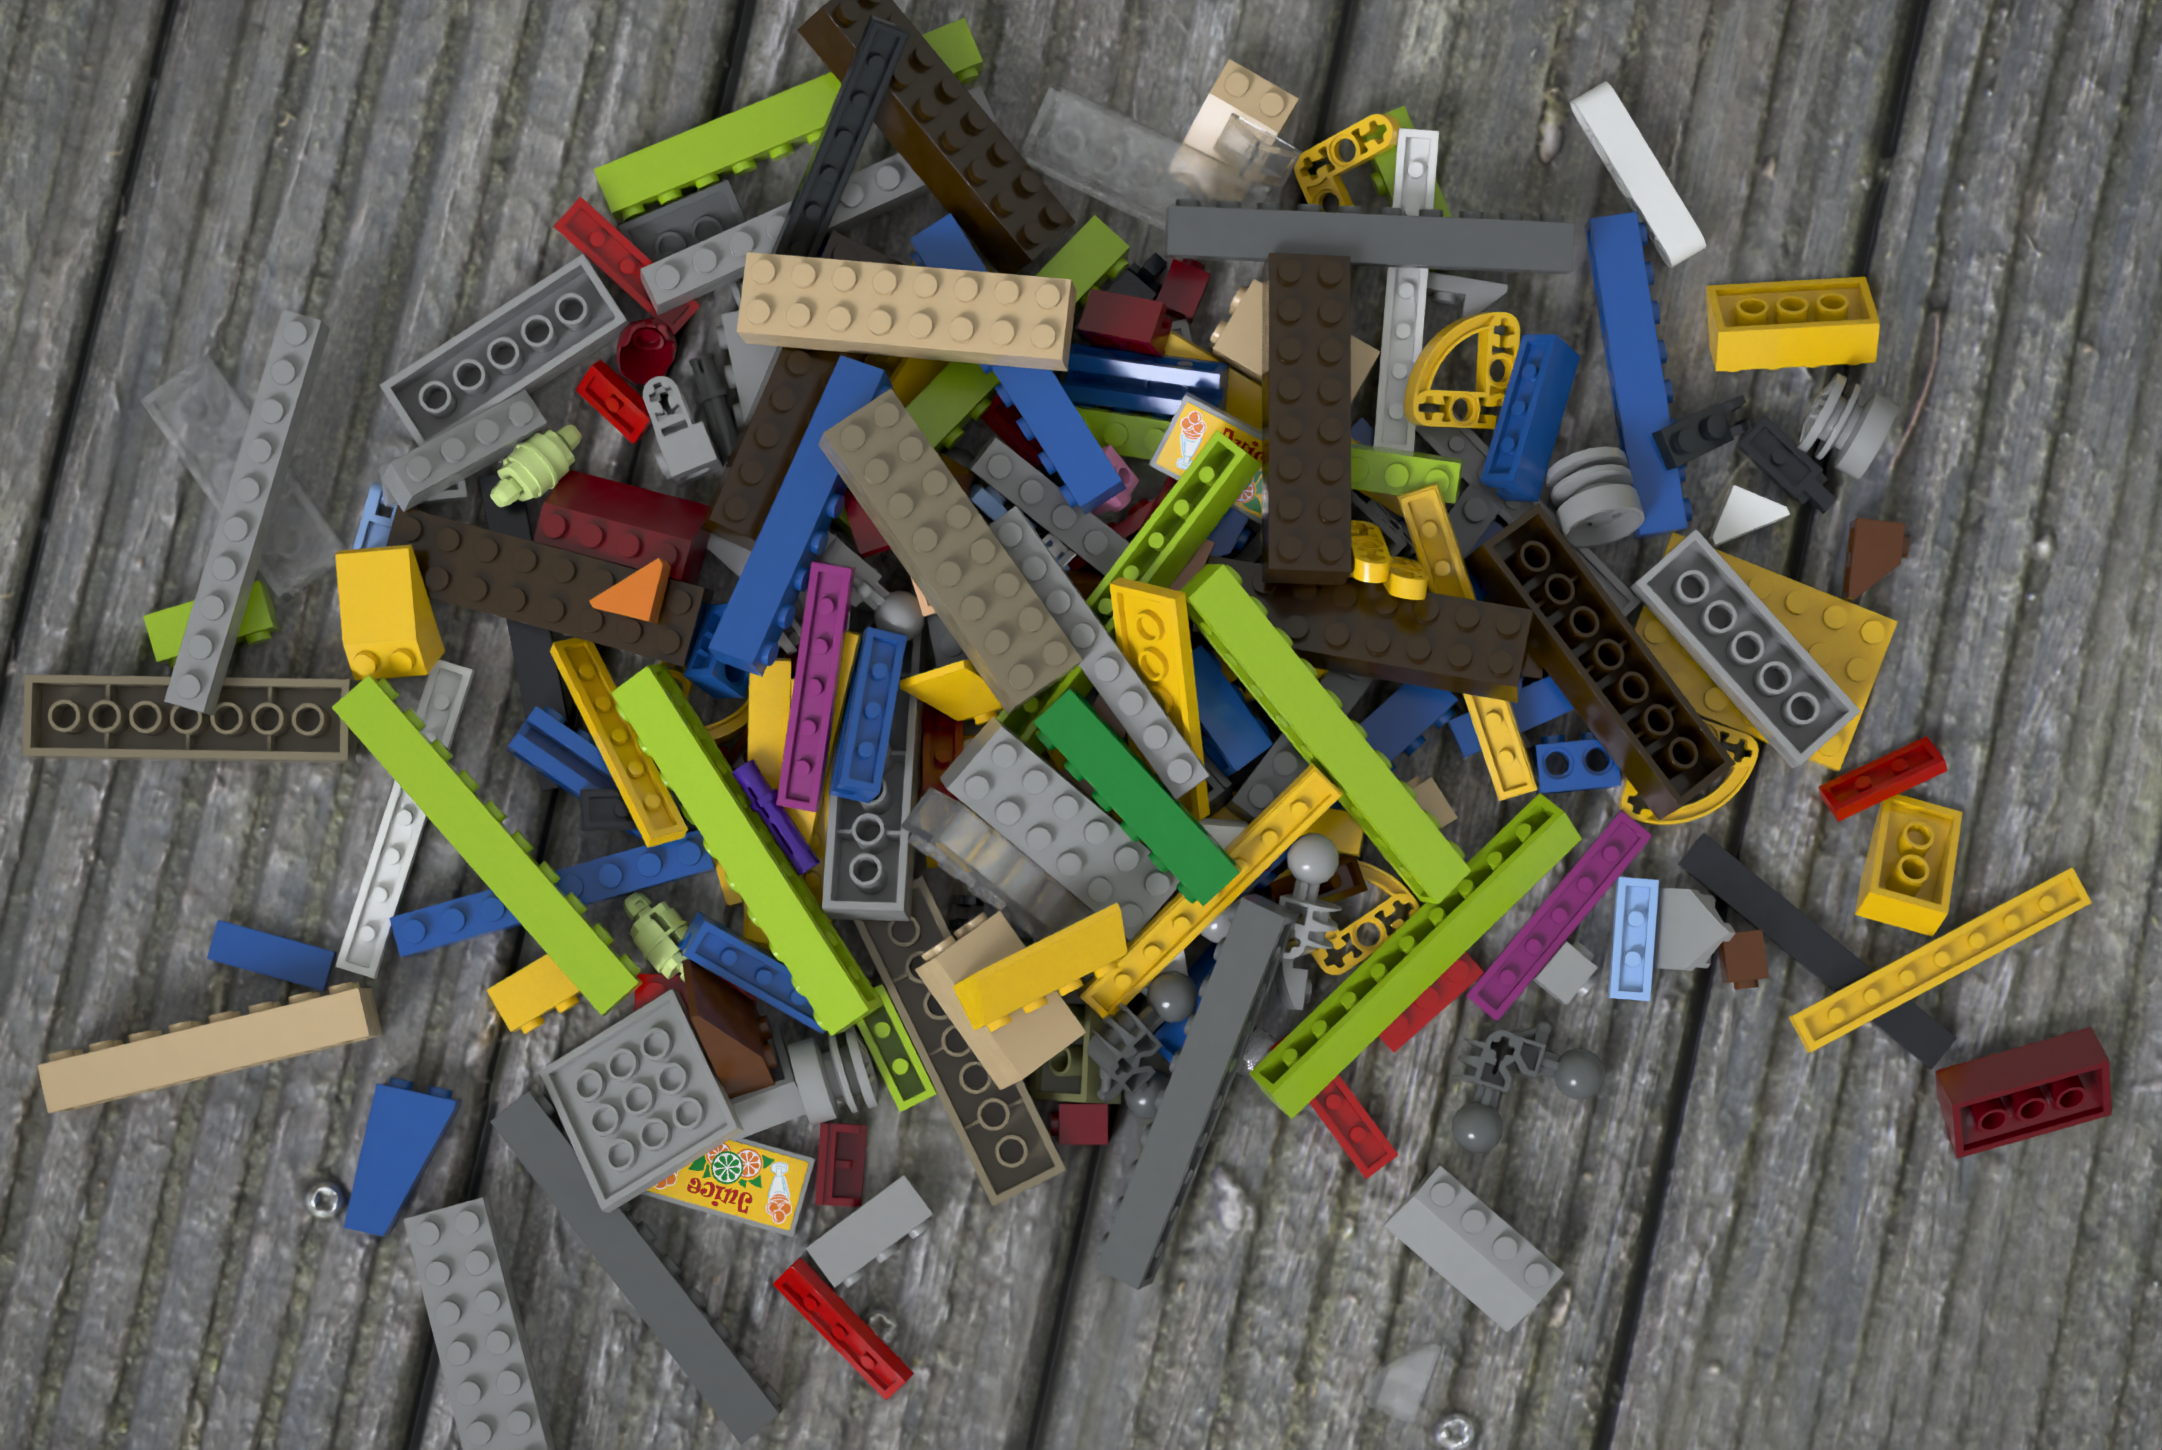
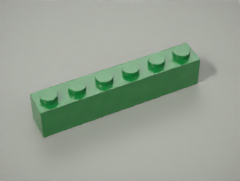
M1075 687L1069 688L1033 722L1039 728L1035 732L1037 738L1050 751L1057 748L1067 760L1063 765L1069 773L1079 782L1085 778L1095 789L1091 794L1095 801L1106 812H1109L1112 808L1124 820L1120 824L1122 830L1135 843L1141 839L1152 852L1148 854L1149 859L1161 872L1166 873L1170 870L1180 881L1176 885L1177 889L1190 903L1193 904L1198 900L1204 906L1242 871V868L1187 808L1178 799L1176 800L1162 781Z

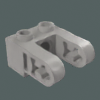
M657 376L650 379L644 386L643 400L661 450L654 452L666 479L673 478L681 487L724 470L710 432L706 429L703 421L695 424L686 399L676 383L665 376ZM669 395L668 402L672 411H675V414L668 415L663 410L661 405L662 396Z

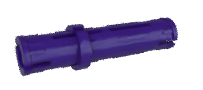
M754 759L733 771L731 774L752 803L749 807L753 813L757 811L761 819H763L776 842L791 862L797 875L800 876L818 865L820 860L811 850L792 818L783 806L776 805L778 790L771 788Z

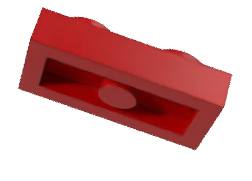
M599 359L591 365L575 391L632 444H635L644 436L652 424L643 398L603 360Z

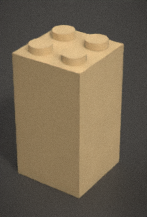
M1253 279L1249 288L1241 285L1228 312L1232 314V317L1228 323L1221 319L1210 338L1211 342L1208 347L1213 349V356L1225 363H1229L1233 368L1262 384V283ZM1352 335L1351 404L1380 354V351Z
M998 911L989 918L982 912L974 919L965 923L953 932L957 940L950 935L942 942L933 946L921 955L925 963L915 969L1000 1090L1023 1080L1086 1033L1057 990L1045 996L1048 1004L1028 1014L1025 1013L1023 1008H1020L1009 1014L1012 1022L992 1032L989 1031L987 1025L976 1031L973 1030L952 986L970 975L1026 948L1001 911Z

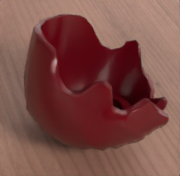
M656 318L638 320L628 324L620 332L616 348L620 373L630 381L641 385H646L654 377L665 376L668 368L675 360L677 349L676 339L671 328L665 322Z

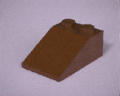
M690 959L683 960L682 965L690 1018L729 1099L775 1085L772 1068L778 1067V1060L772 1043L768 1044V1040L774 1037L768 1016H760L754 1001Z

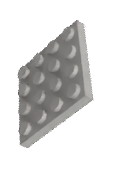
M674 989L659 996L539 1071L601 1210L607 1213L612 1212L744 1131L725 1088L721 1085L693 1025L687 1007L679 991Z

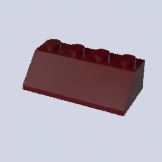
M569 469L568 473L560 479L543 502L533 542L640 570L657 558L666 560L671 567L670 579L697 586L711 534L700 528L709 505Z
M2092 1027L2068 1032L2060 1036L2029 1043L2021 1047L1990 1054L1935 1071L1937 1098L1956 1159L2112 1115L2110 1063Z

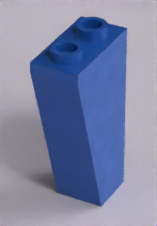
M389 1077L388 1084H376L344 1228L379 1236L391 1234L461 1107L462 1100L452 1098L453 1090L429 1086L428 1092L412 1089V1081Z

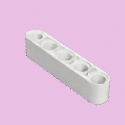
M1604 81L1570 101L1571 109L1630 208L1633 212H1637L1638 221L1645 223L1647 236L1664 263L1669 268H1673L1705 249L1706 243L1701 231L1612 86Z

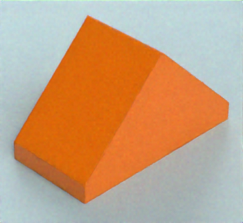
M657 558L589 602L595 609L657 624L671 567L666 560Z

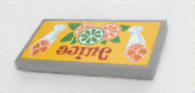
M1186 392L1149 466L1179 480L1216 430L1262 464V431ZM1262 467L1230 507L1262 524Z
M747 1138L732 1142V1139H729L641 1194L794 1237L816 1158Z

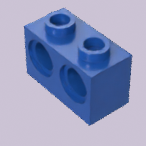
M728 603L711 604L708 606L683 677L714 699L743 698L749 685V672L719 662L708 648Z
M1592 732L1581 733L1580 741L1570 742L1565 741V735L1541 737V744L1531 747L1534 774L1538 783L1536 795L1539 793L1545 795L1617 788L1621 786L1620 768ZM1596 749L1604 754L1606 764L1602 771H1593L1587 766L1586 755L1589 750ZM1556 753L1564 758L1566 768L1562 775H1553L1547 770L1545 761L1549 754Z

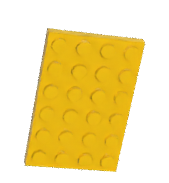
M1674 532L1671 533L1661 559L1686 537ZM1715 549L1861 711L1807 759L1834 771H1840L1898 621ZM1643 604L1634 630L1699 716L1716 724L1746 733L1754 739L1770 745Z

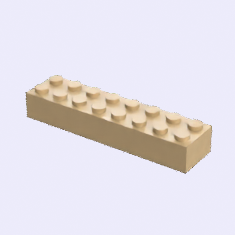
M747 252L737 333L746 344L1068 371L1077 291L1071 279Z
M348 982L328 987L329 995L321 997L320 992H306L288 997L289 1005L281 1006L280 1001H269L249 1006L250 1014L242 1016L241 1011H227L208 1016L210 1024L202 1025L201 1020L194 1022L191 1020L169 1025V1034L163 1035L162 1030H149L128 1035L130 1043L123 1044L122 1039L88 1045L90 1053L84 1054L83 1049H70L49 1054L50 1062L37 1065L48 1113L72 1111L383 1036L372 988H360L359 982Z

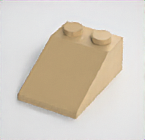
M1229 59L1203 103L1168 172L1218 201L1228 200L1242 203L1296 111L1299 98Z

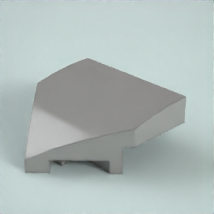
M1658 889L1653 957L1654 969L1693 971L1695 967L1708 968L1711 965V955L1723 941L1729 942L1735 935L1731 924L1724 923L1716 911V900L1712 895L1700 894L1699 890Z

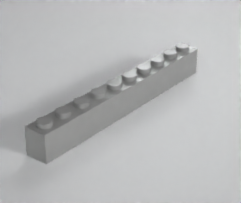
M282 309L164 702L214 716L330 328L322 320Z

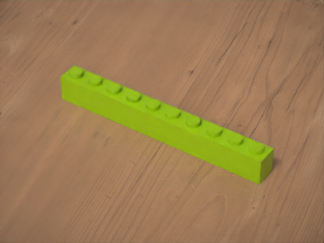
M965 17L922 35L962 85L976 80L979 77L978 72L984 70L983 60ZM832 72L593 169L613 217L616 221L621 218L627 221L646 213L645 209L658 203L661 206L683 197L682 194L695 188L698 190L719 182V178L734 173L735 176L748 174L757 168L756 163L771 158L772 161L787 158L794 153L793 148L807 142L809 146H815L839 92L841 82Z
M1094 215L1035 276L1071 279L1077 291L1075 313L1081 306L1085 308L1091 289L1101 290L1100 287L1108 278L1115 281L1129 266L1127 259L1130 246ZM951 361L905 409L936 453H939L944 447L950 450L964 436L965 431L962 428L972 418L975 421H979L982 414L987 411L991 404L990 400L997 393L994 387L999 385L1000 381L993 371L986 375L979 364ZM844 505L840 516L837 519L833 518L832 521L854 540Z
M1074 405L1101 448L1111 444L1121 456L1149 460L1152 459L1173 419L1156 418L1150 416V414L1140 412L1112 411L1111 408L1098 406L1084 407ZM1351 443V489L1398 496L1399 494L1438 482L1444 502L1455 504L1459 497L1464 459Z
M1218 430L1215 431L1086 600L1115 642L1116 635L1109 583L1122 577L1169 588L1263 465ZM1078 665L1074 671L1008 715L1003 709L997 719L1041 755L1047 747L1035 735L1039 728L1033 722L1069 688L1075 687L1085 698L1094 685Z
M1206 564L1179 590L1186 594L1187 612L1190 620L1309 765L1313 763L1341 790L1343 795L1338 801L1417 898L1422 902L1439 904L1472 871L1463 861L1465 858L1463 851L1454 842L1446 840L1439 831L1441 828L1439 821L1430 812L1421 809L1414 800L1417 797L1414 790L1407 783L1395 777L1390 770L1392 764L1389 759L1380 751L1374 750L1366 741L1368 736L1363 727L1356 721L1349 720L1341 710L1343 707L1341 700L1329 689H1324L1316 679L1318 676L1316 669L1307 660L1299 658L1291 648L1293 645L1291 638L1282 629L1272 625L1266 617L1268 611L1257 598L1249 596L1242 588L1241 584L1243 581L1240 575L1228 565Z
M664 663L647 665L611 692L617 702V712L623 720L632 725L639 736L637 741L640 748L646 755L653 758L660 769L659 776L669 790L675 792L682 803L681 810L683 815L691 824L696 825L704 838L703 845L706 851L714 859H718L726 872L725 879L734 892L741 895L748 906L747 913L749 918L757 927L762 928L770 941L769 948L772 954L780 962H784L792 975L791 982L800 995L807 998L814 1009L813 1016L817 1024L823 1030L828 1031L830 1036L848 1030L884 1005L801 875H797L791 862L776 842L763 819H761L757 811L753 813L749 807L752 803L731 774L733 772L731 766Z
M368 675L333 705L332 709L600 1015L606 1016L643 983L637 977L642 970L627 953L620 957L610 946L615 941L602 924L598 922L593 926L583 915L588 910L587 907L572 891L566 896L556 883L561 878L546 861L539 865L529 854L534 847L519 830L514 834L508 830L502 823L507 816L491 799L485 803L475 792L480 788L476 780L465 769L458 773L451 765L449 760L453 755L438 738L433 742L429 740L422 732L427 725L412 708L405 712L395 701L400 696L397 690L384 677L378 681L376 678Z
M1539 793L1466 863L1472 871L1439 904L1426 902L1249 1072V1075L1265 1095L1289 1118L1293 1119L1582 840L1566 813Z

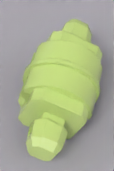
M567 425L556 432L547 430L543 433H535L525 442L519 443L514 448V451L503 460V466L497 471L501 480L492 489L491 499L497 506L505 507L517 499L522 502L532 498L537 499L547 490L553 489L558 484V481L568 473L569 466L575 461L574 455L571 452L580 443L581 433L574 425Z
M637 891L634 892L623 903L624 910L632 921L636 920L629 933L633 938V943L642 952L643 958L648 960L658 973L662 972L667 979H670L680 972V978L685 982L682 961L688 958L682 954L678 944L689 928V923L687 920H683L675 909L670 908L665 901L651 908L652 902L644 894Z

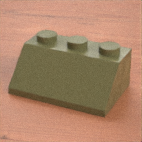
M1081 979L1083 985H1085L1089 981L1086 979ZM1082 987L1062 996V999L1086 1033L1030 1074L1029 1092L1033 1099L1104 1103L1097 1096L1102 1082V1078L1099 1076L1100 1066L1089 1056L1087 1049L1091 1038L1094 1036L1092 1030L1094 1028L1100 1030L1105 1023L1104 1019L1079 997L1078 991ZM1121 1092L1106 1104H1121Z

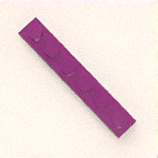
M816 560L811 562L776 803L779 806L811 812L820 810L856 567Z
M1620 810L1465 996L1495 1022H1498L1652 838V835L1624 811Z

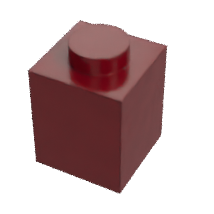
M1173 258L1156 301L1166 304L1167 315L1180 320L1187 319V322L1192 324L1210 281L1211 273L1204 271L1206 267L1204 264L1194 259H1183L1181 262Z
M1059 1103V1112H1051V1136H1059V1145H1108V1104Z

